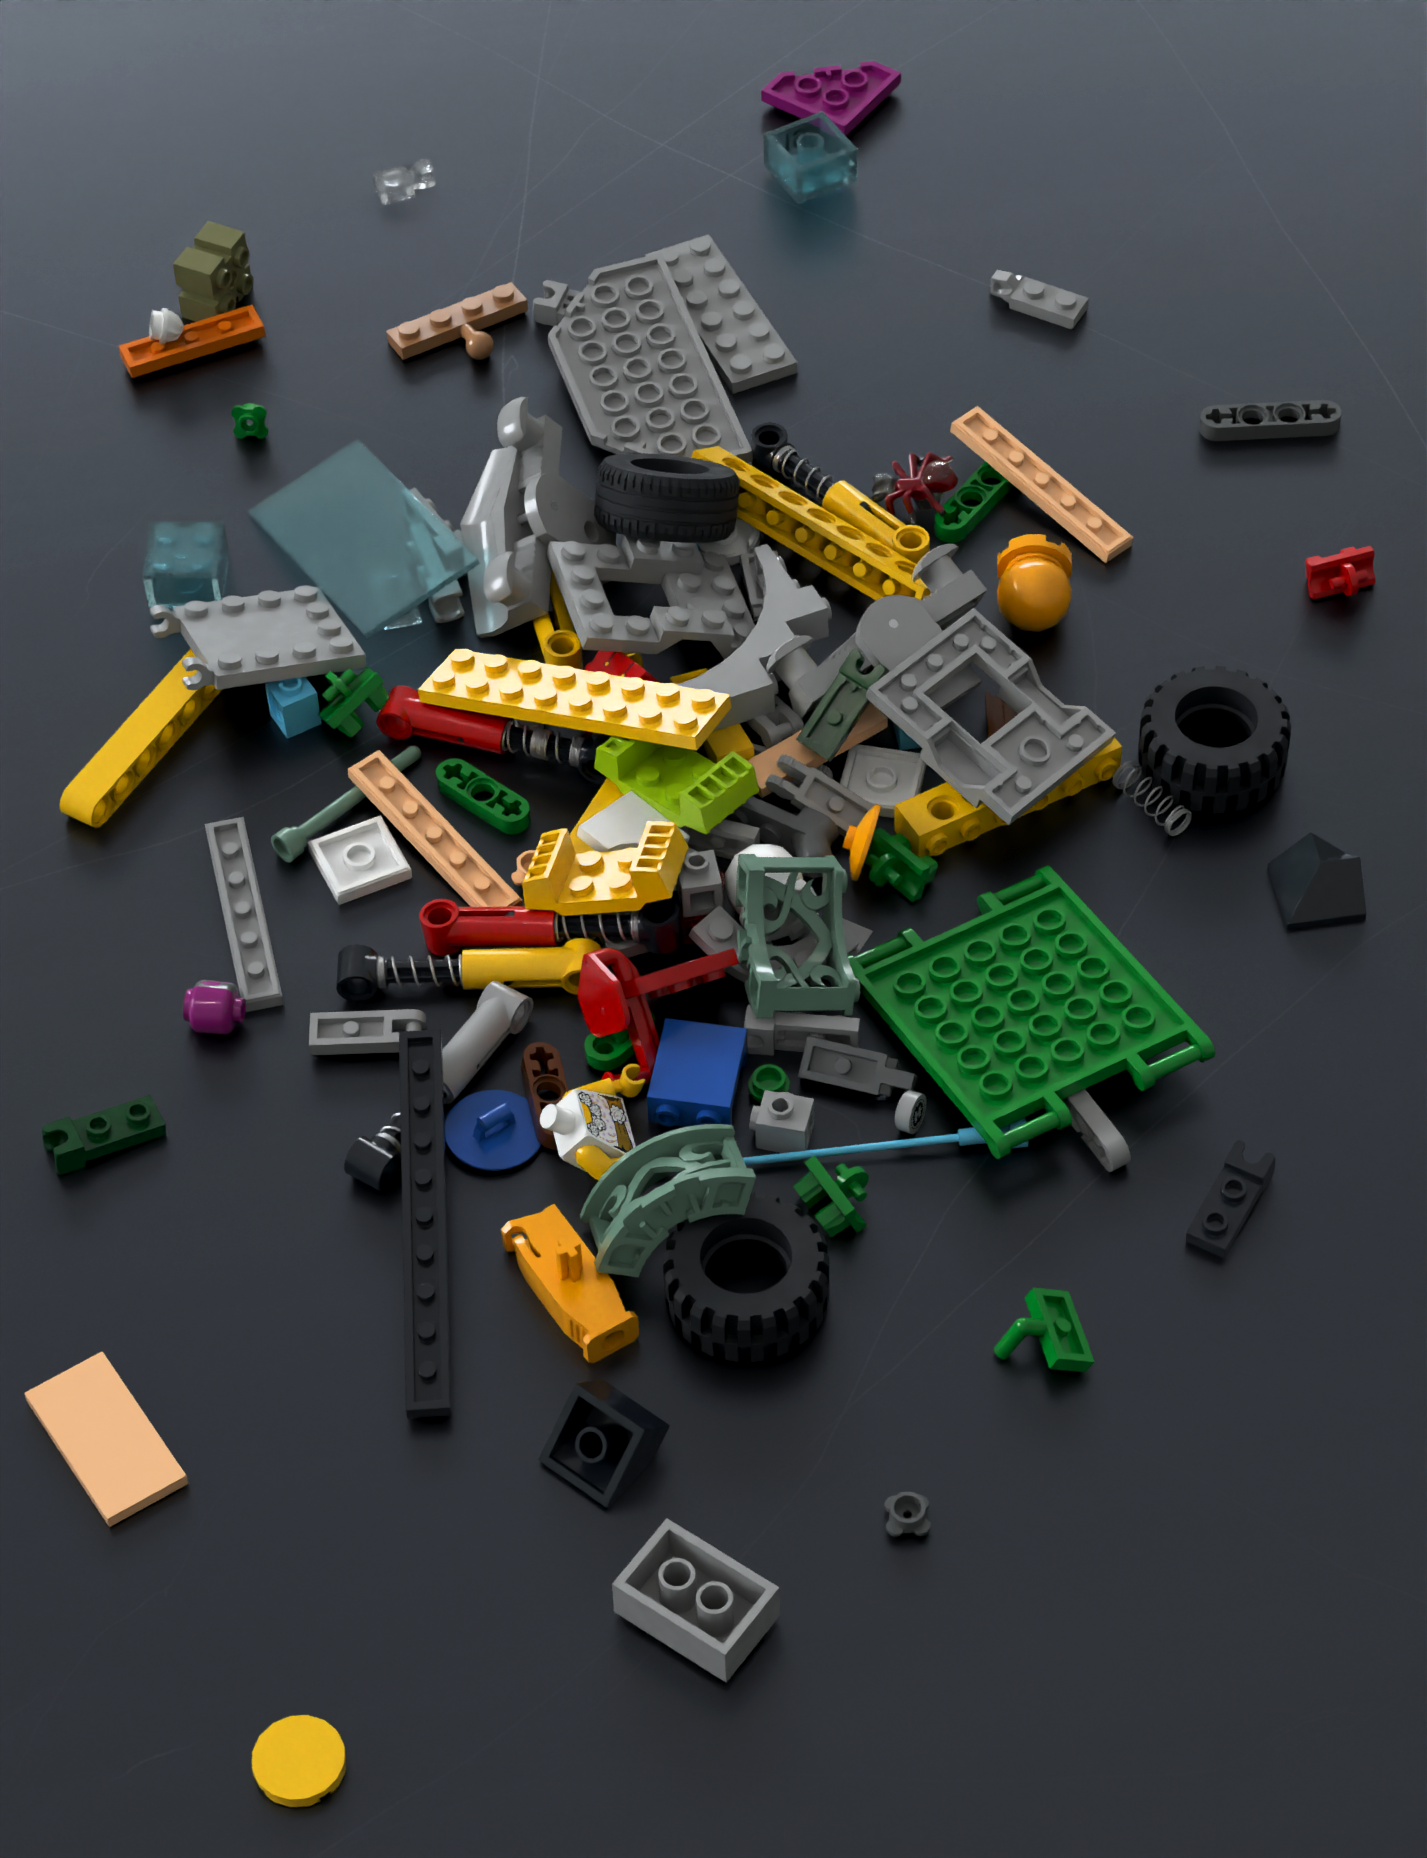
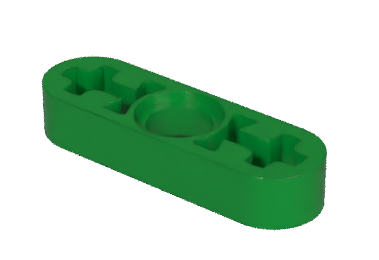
M447 759L437 766V788L447 798L503 833L519 834L529 827L531 823L530 806L528 801L462 759ZM481 791L493 794V797L487 801H478L473 798L476 793Z

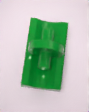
M368 666L358 675L349 668L339 678L332 671H329L325 677L332 685L322 694L329 703L317 715L333 729L337 728L350 738L353 737L364 725V722L356 715L354 710L364 701L374 712L382 709L389 699L388 693L381 685L384 680Z
M881 827L875 829L871 847L864 861V864L871 868L869 873L870 881L877 886L889 883L912 902L921 899L925 884L934 879L938 867L937 862L928 855L917 857L912 853L910 841L901 833L891 836Z
M815 1155L804 1162L810 1172L803 1176L793 1188L809 1209L827 1195L831 1198L832 1202L814 1215L828 1235L832 1237L850 1225L856 1233L867 1226L847 1199L854 1197L858 1202L866 1199L868 1194L864 1187L868 1183L869 1175L861 1166L848 1169L844 1163L839 1164L834 1170L838 1175L834 1182Z

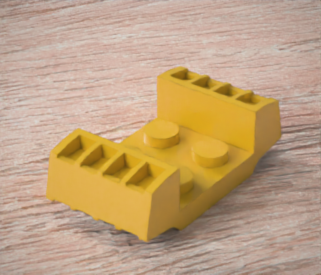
M666 821L647 822L638 848H626L618 851H588L576 854L567 828L542 833L522 883L525 909L554 910L562 916L641 910L645 903L672 898L673 890L677 884V878L681 872L689 846L676 823Z

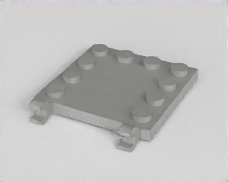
M304 585L290 591H263L258 595L247 597L227 596L222 600L212 602L190 601L183 606L173 607V612L164 605H156L150 608V613L154 619L165 618L161 624L150 626L154 637L163 638L170 634L181 632L196 656L187 657L182 660V665L186 671L197 670L194 676L183 678V683L188 690H197L207 685H214L217 690L327 674L329 671L334 673L346 671L349 668L351 670L366 668V654L319 587Z

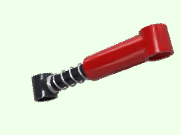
M670 898L645 903L641 910L632 911L630 915H619V912H616V915H601L599 913L598 915L562 916L554 910L525 909V906L458 907L455 902L448 899H436L428 902L419 913L428 950L435 955L441 956L451 955L462 947H558L564 937H567L569 941L572 940L570 937H575L574 939L578 937H585L586 939L593 937L590 939L593 941L596 937H603L607 942L612 941L614 937H622L625 942L630 940L638 941L644 944L648 951L663 955L676 951L682 946L684 941L679 907Z

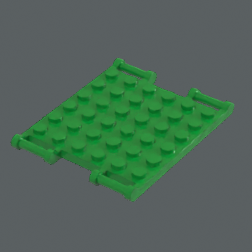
M1049 865L1037 869L1034 876L994 894L988 891L978 896L977 904L983 914L982 916L931 939L923 941L912 928L908 927L899 931L897 937L854 957L848 954L853 974L860 983V993L987 1142L990 1152L996 1159L1010 1154L1011 1148L1051 1129L1057 1128L1061 1130L1072 1125L1071 1113L1062 1099L1113 1075L1127 1070L1131 1074L1136 1087L1140 1091H1144L1154 1086L1155 1080L1195 1061L1199 1060L1203 1063L1215 1057V1048L1209 1037ZM1187 1042L1190 1045L1150 1065L1144 1062L1181 1043ZM1043 1108L1047 1111L1046 1114L1005 1133L1000 1130Z

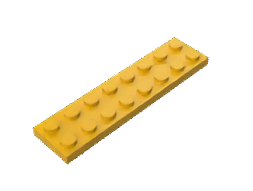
M455 649L418 689L421 703L691 750L699 749L732 708L730 694L713 692L709 689H694L678 686L674 683L664 684L646 681L638 677L628 678L610 675L602 671L592 672L574 669L571 666L544 664L536 660L526 661L508 658L500 654L490 655L472 652L469 649Z

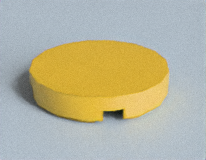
M310 1715L288 1716L272 1723L259 1736L252 1751V1771L257 1785L273 1802L287 1807L311 1806L320 1802V1797L325 1796L329 1791L331 1794L339 1787L346 1772V1750L338 1731L325 1720Z

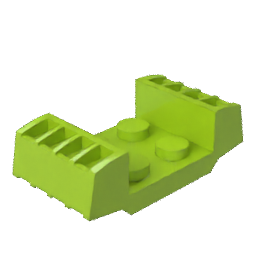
M611 736L610 739L596 748L594 768L614 782L621 793L627 794L633 791L671 822L676 823L678 827L686 825L705 835L717 824H720L728 815L734 813V810L739 806L744 805L750 797L759 792L754 766L734 751L730 752L716 764L691 749Z

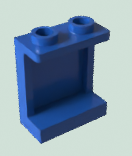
M665 1018L647 1094L648 1120L664 1126L732 1125V1107L741 1066L745 1067L748 1055L747 1028Z

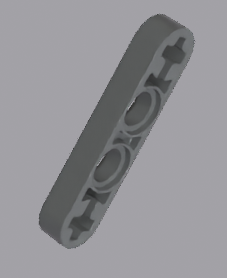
M1330 400L1208 406L1201 412L1199 432L1204 438L1211 441L1328 436L1339 430L1342 410L1338 404ZM1288 416L1293 417L1298 421L1294 423H1285L1281 421L1280 418ZM1255 418L1261 421V423L1252 425L1245 423L1243 420Z

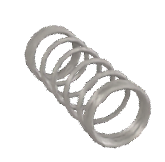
M1134 761L1121 765L1113 776V785L1117 789H1123L1126 797H1134L1136 806H1144L1146 815L1155 816L1157 825L1164 826V830L1169 836H1175L1183 832L1191 821V812L1188 809H1184L1183 805H1180L1170 813L1165 823H1159L1157 815L1163 813L1171 806L1174 797L1168 796L1162 800L1155 814L1148 813L1146 807L1160 797L1163 787L1158 786L1154 788L1148 795L1145 804H1138L1136 796L1141 795L1150 787L1152 777L1143 779L1137 786L1134 795H1129L1125 788L1131 786L1139 778L1142 769ZM1134 766L1126 780L1118 784L1122 773L1129 767ZM1150 779L1148 785L1142 791L1137 793L1141 785L1146 780ZM1161 789L1159 794L1152 801L1148 802L1152 794L1156 790ZM1171 798L1169 804L1163 810L1158 812L1163 803L1167 799ZM1187 813L1184 821L1177 828L1170 831L1174 821L1182 814Z

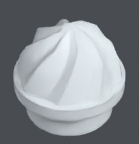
M162 308L161 311H152L149 328L150 339L159 340V344L177 340L184 329L180 317L167 308Z

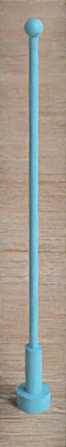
M1026 1117L1000 1130L1003 1133L1026 1123ZM973 1127L958 1129L957 1134L743 1157L745 1165L748 1166L810 1159L814 1155L816 1158L953 1142H959V1146L987 1142ZM1028 1141L1013 1148L1028 1147Z

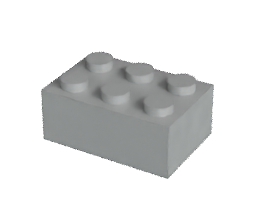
M667 1518L612 1583L614 1612L726 1683L780 1616V1591L778 1586Z

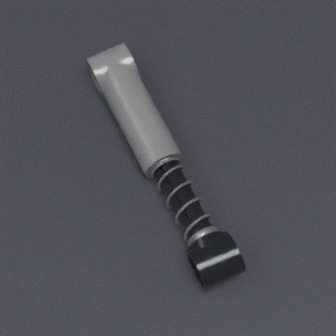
M492 981L486 986L478 1000L475 1012L442 1049L444 1105L450 1104L456 1099L510 1033L515 1035L524 1028L532 1013V998L498 981ZM400 1113L392 1115L390 1126L383 1127L376 1136L371 1138L362 1136L354 1142L345 1159L344 1170L346 1174L382 1192L387 1191L395 1183L401 1172Z

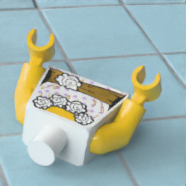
M637 1064L626 1065L618 1080L611 1081L610 1078H606L569 1090L556 1105L548 1104L545 1106L540 1115L541 1126L553 1131L559 1156L564 1161L587 1172L596 1180H599L624 1154L636 1147L623 1098L616 1096L615 1093L620 1092L626 1097H635L641 1092L645 1079L632 1080L638 1076L640 1066Z

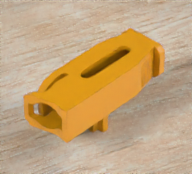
M555 1204L548 1206L540 1213L510 1220L501 1228L504 1249L507 1252L515 1251L517 1264L524 1279L562 1331L583 1348L584 1357L588 1363H595L637 1339L639 1336V1320L637 1315L633 1311L625 1312V1307L622 1304L613 1280L607 1273L597 1272L594 1264L596 1258ZM524 1233L527 1236V1239H524L523 1235L521 1234L515 1236L514 1238H511V1234Z

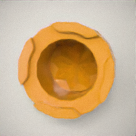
M1026 534L1011 539L1009 547L997 555V573L1000 579L997 588L999 610L1010 624L1021 631L1042 632L1058 624L1068 613L1072 600V589L1069 581L1072 576V553L1063 542L1058 546L1055 543L1046 541V535Z

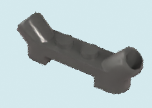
M753 796L744 805L742 804L734 810V813L725 818L726 820L760 828V840L766 844L783 847L796 857H825V855H833L831 847L840 834L835 822L817 810L804 806L796 816ZM802 873L807 878L823 877V873Z

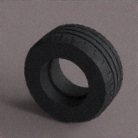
M648 453L611 455L606 457L598 466L594 516L599 525L609 531L656 541L707 543L725 540L735 530L740 481L735 471L730 467L696 458Z

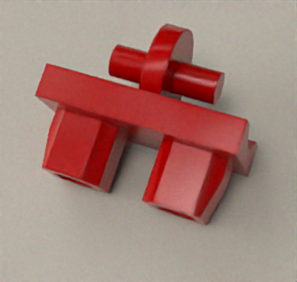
M1370 546L1359 549L1349 547L1341 549L1339 554L1321 558L1318 555L1307 558L1305 569L1308 579L1309 596L1315 600L1344 592L1349 597L1358 594L1359 588L1376 584L1373 569L1374 549Z

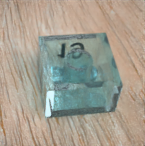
M823 111L763 134L764 167L797 204L857 182L858 149Z
M150 522L142 573L148 607L156 605L176 607L183 606L190 601L212 602L224 598L229 560V548L224 522Z

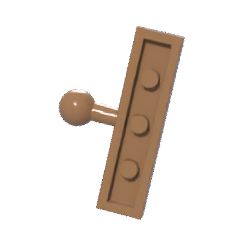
M512 282L499 285L492 290L474 297H468L459 303L435 310L428 315L404 322L397 327L386 331L387 341L398 355L405 360L463 337L466 340L467 353L474 359L483 360L492 354L494 342L489 334L478 330L529 311L528 301Z

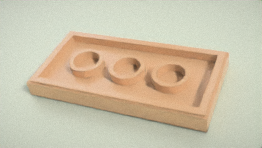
M103 1351L24 1393L27 1403L109 1527L188 1484L186 1474Z

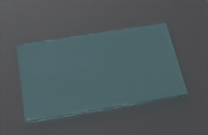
M358 439L248 510L250 516L366 639L480 564L478 559Z

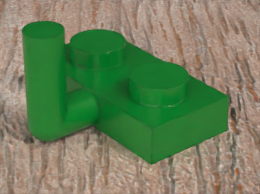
M1033 1287L1024 1297L1031 1318L1021 1317L1017 1319L995 1345V1354L1001 1359H1007L1026 1336H1038L1049 1369L1087 1372L1095 1361L1069 1291Z

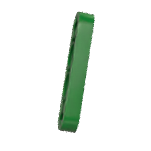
M985 461L942 506L944 510L935 514L934 534L939 540L946 543H956L963 540L1014 485ZM987 478H995L1001 482L997 485H987L982 481ZM968 499H974L979 501L981 504L975 507L965 506L962 502Z

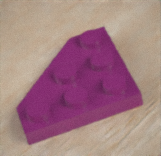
M875 61L860 62V68L842 70L840 65L814 68V74L795 76L794 71L781 72L761 90V101L845 137L901 84V72Z

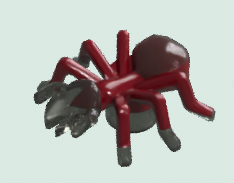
M928 452L925 458H919L915 453H910L909 476H907L899 463L894 460L891 462L894 473L900 476L901 479L895 481L892 476L886 473L874 476L873 480L875 483L872 487L874 496L870 498L875 503L885 499L887 511L895 517L893 502L902 496L910 525L916 524V513L911 503V497L919 509L929 510L934 508L940 515H945L946 510L940 505V502L943 499L944 492L954 489L958 482L956 474L949 465V463L954 461V458L950 455L940 458L932 452Z

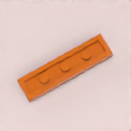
M251 304L184 325L183 332L175 341L159 344V340L150 339L148 336L119 345V352L131 378L233 346L248 343L266 335L264 325Z

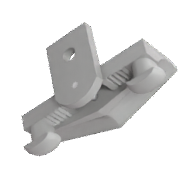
M526 397L515 398L500 410L497 432L500 443L506 448L492 450L460 523L476 635L481 638L496 636L548 613L552 567L546 551L550 541H575L583 544H611L616 546L617 533L601 527L594 516L595 501L559 476L562 427L547 415L536 419L527 412L528 398ZM600 580L602 585L610 582L608 580Z
M940 545L924 555L915 566L912 580L915 582L921 578L931 591L929 596L918 600L909 596L892 595L876 600L863 614L856 632L819 666H817L806 651L814 640L810 636L794 637L776 649L768 660L766 672L770 674L775 670L790 689L788 694L793 711L800 716L802 721L811 710L818 706L853 649H858L865 658L860 674L867 675L871 673L878 664L884 665L890 672L944 631L947 625L953 624L971 609L976 608L987 589L972 570L963 574L951 558L959 548L957 545ZM968 665L928 697L943 710L977 688L982 680L973 668Z

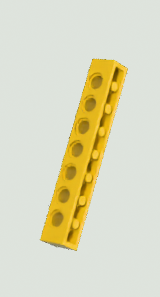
M716 446L693 450L691 458L722 464L735 471L740 481L737 504L738 518L874 600L892 595H903L922 600L925 596L930 595L931 591L921 578L915 582L912 580L916 563L725 449Z

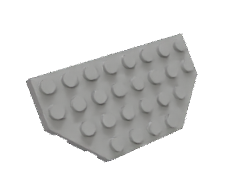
M662 253L594 269L588 277V284L582 293L578 292L566 308L562 321L558 326L554 325L548 333V345L591 445L615 454L648 453L690 458L693 450L719 446L746 463L753 461V451Z

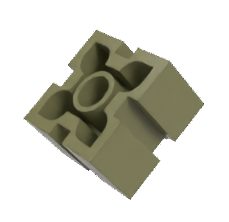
M207 221L194 237L195 245L193 248L186 247L175 260L173 268L176 285L182 287L183 290L178 296L181 316L183 318L197 322L235 310L236 302H240L245 295L250 293L253 286V276L251 275L250 264H247L250 252L247 248L244 231Z

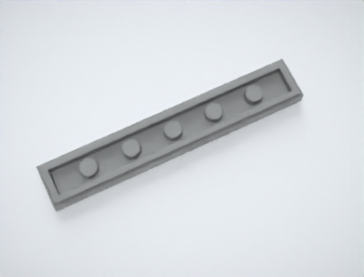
M244 817L205 824L240 998H245L246 1012L284 1005Z

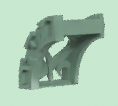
M739 854L736 880V907H744V912L741 913V919H744V930H737L740 964H746L747 969H749V979L746 980L744 986L756 1018H773V1011L840 1010L843 1016H852L854 1002H858L860 998V983L858 978H855L851 969L843 932L842 893H845L847 889V873L834 855H825V857H756L755 854ZM765 873H790L785 885L765 876ZM798 873H823L822 894L815 896L811 892V884L814 880L812 879L804 885L798 895L794 891ZM777 903L781 904L776 920L771 921L764 917L763 908H769L773 913L777 908ZM821 910H822V919H821V918L819 917V915L817 914V912H819V911H821ZM789 911L801 920L817 940L816 947L810 957L798 968L786 952L774 945L766 944L765 937L774 934L783 925ZM825 959H826V964H827V966H826V965H821V964L824 962ZM770 960H776L782 965L779 970L772 969ZM806 979L812 987H809L807 985V983L805 982ZM821 979L830 981L831 987H826Z
M702 1124L679 1128L655 1136L624 1154L601 1176L591 1190L580 1213L582 1222L589 1223L598 1250L594 1262L597 1272L639 1277L650 1254L669 1236L668 1230L686 1219L691 1223L702 1218L721 1214H745L756 1176L753 1169L747 1168L734 1139L735 1130L732 1125ZM679 1172V1174H677L671 1181L657 1187L645 1196L640 1197L649 1187H651L659 1180L669 1176L670 1174Z

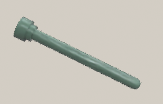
M410 746L390 761L402 772L421 757V750L417 746ZM354 786L298 828L295 826L291 828L284 827L271 837V844L275 852L284 861H293L304 852L308 839L367 796L357 786Z

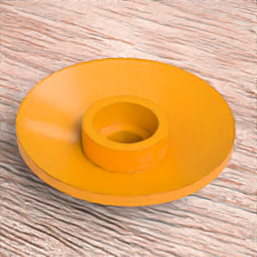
M875 804L866 813L857 827L849 824L842 847L850 850V873L854 881L858 880L867 856L880 813L881 805Z

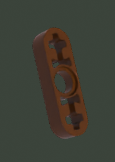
M535 1042L528 1045L524 1050L521 1063L522 1078L536 1138L544 1147L558 1150L553 1131L541 1126L540 1115L548 1104L556 1105L560 1102L563 1095L568 1092V1087L558 1050L548 1043ZM536 1060H541L542 1064L547 1066L544 1075H540V1064ZM551 1090L559 1098L555 1101H545L537 1095V1092Z

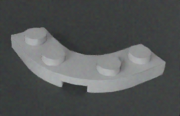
M719 905L694 926L688 936L707 955L734 948L739 964L724 968V970L734 978L745 983L749 979V969H747L746 964H740L737 930L744 929ZM843 926L848 955L857 948L860 941ZM810 932L806 937L792 945L776 947L786 952L798 968L810 957L816 947L817 940ZM826 959L824 960V962H823L821 965H826V966H827V964H826ZM770 960L772 969L779 970L782 965L776 960Z

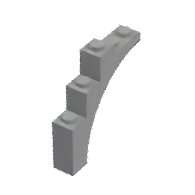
M768 544L753 548L755 578L765 598L764 607L755 628L743 644L723 662L702 675L678 685L730 694L732 708L713 731L774 712V695L779 692L777 682L782 679L775 670L770 674L766 672V666L771 655L783 643L794 637L806 635L814 638L813 641L829 636L828 620L832 619V611L828 600L825 597L821 598L813 585L801 588L796 579H791L787 574L782 557H776Z

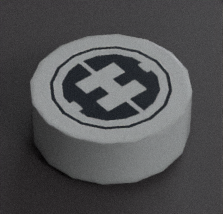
M909 1090L902 1095L895 1113V1126L899 1131L915 1134L919 1130L926 1112L927 1101L924 1094Z

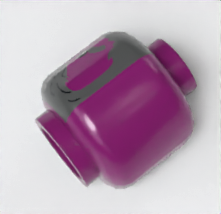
M201 980L195 984L193 989H187L183 1003V1018L185 1021H189L191 1028L195 1032L228 1035L234 1030L237 1022L243 1023L246 1014L245 998H239L238 989L233 983Z

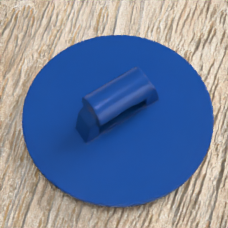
M485 1090L473 1093L456 1103L445 1120V1141L448 1148L460 1161L477 1169L501 1171L517 1167L531 1159L541 1147L535 1135L528 1100L513 1092Z

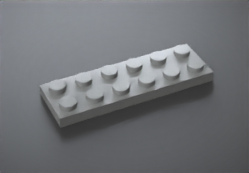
M709 234L645 254L646 257L662 253L710 360L732 394L797 373L796 359Z

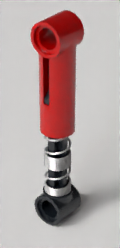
M401 685L395 686L390 690L388 694L389 699L377 716L376 723L382 733L393 739L404 740L408 739L411 735L501 755H504L508 749L511 753L522 750L528 757L532 756L533 758L549 760L551 757L557 758L560 764L569 761L571 766L578 767L580 774L585 779L595 784H603L607 778L594 768L596 748L610 739L611 735L592 733L591 736H586L585 738L574 736L573 739L560 737V732L555 736L554 732L549 729L537 727L532 731L528 730L527 725L523 729L515 727L512 718L421 703L418 691Z

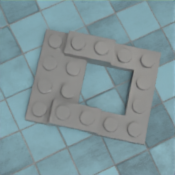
M624 535L621 546L583 544L575 541H550L547 548V557L583 650L658 654L685 639L711 641L722 657L726 659L743 644L755 628L753 619L725 554L715 552L700 553L696 543L656 541ZM600 580L661 584L670 607L654 606L650 618L635 615L630 617L615 616Z
M974 608L870 686L865 696L922 747L919 757L975 808L984 803L1008 825L1112 743L1116 735L1115 731L1086 706L1065 705L1047 690L1040 681L1032 659ZM971 662L975 663L1001 686L997 696L1018 713L1017 716L981 744L928 697Z

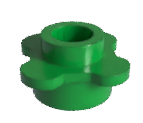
M254 403L234 406L231 410V416L235 419L233 434L240 439L246 436H256L259 439L265 438L269 431L265 425L266 409ZM247 420H252L253 424H248Z

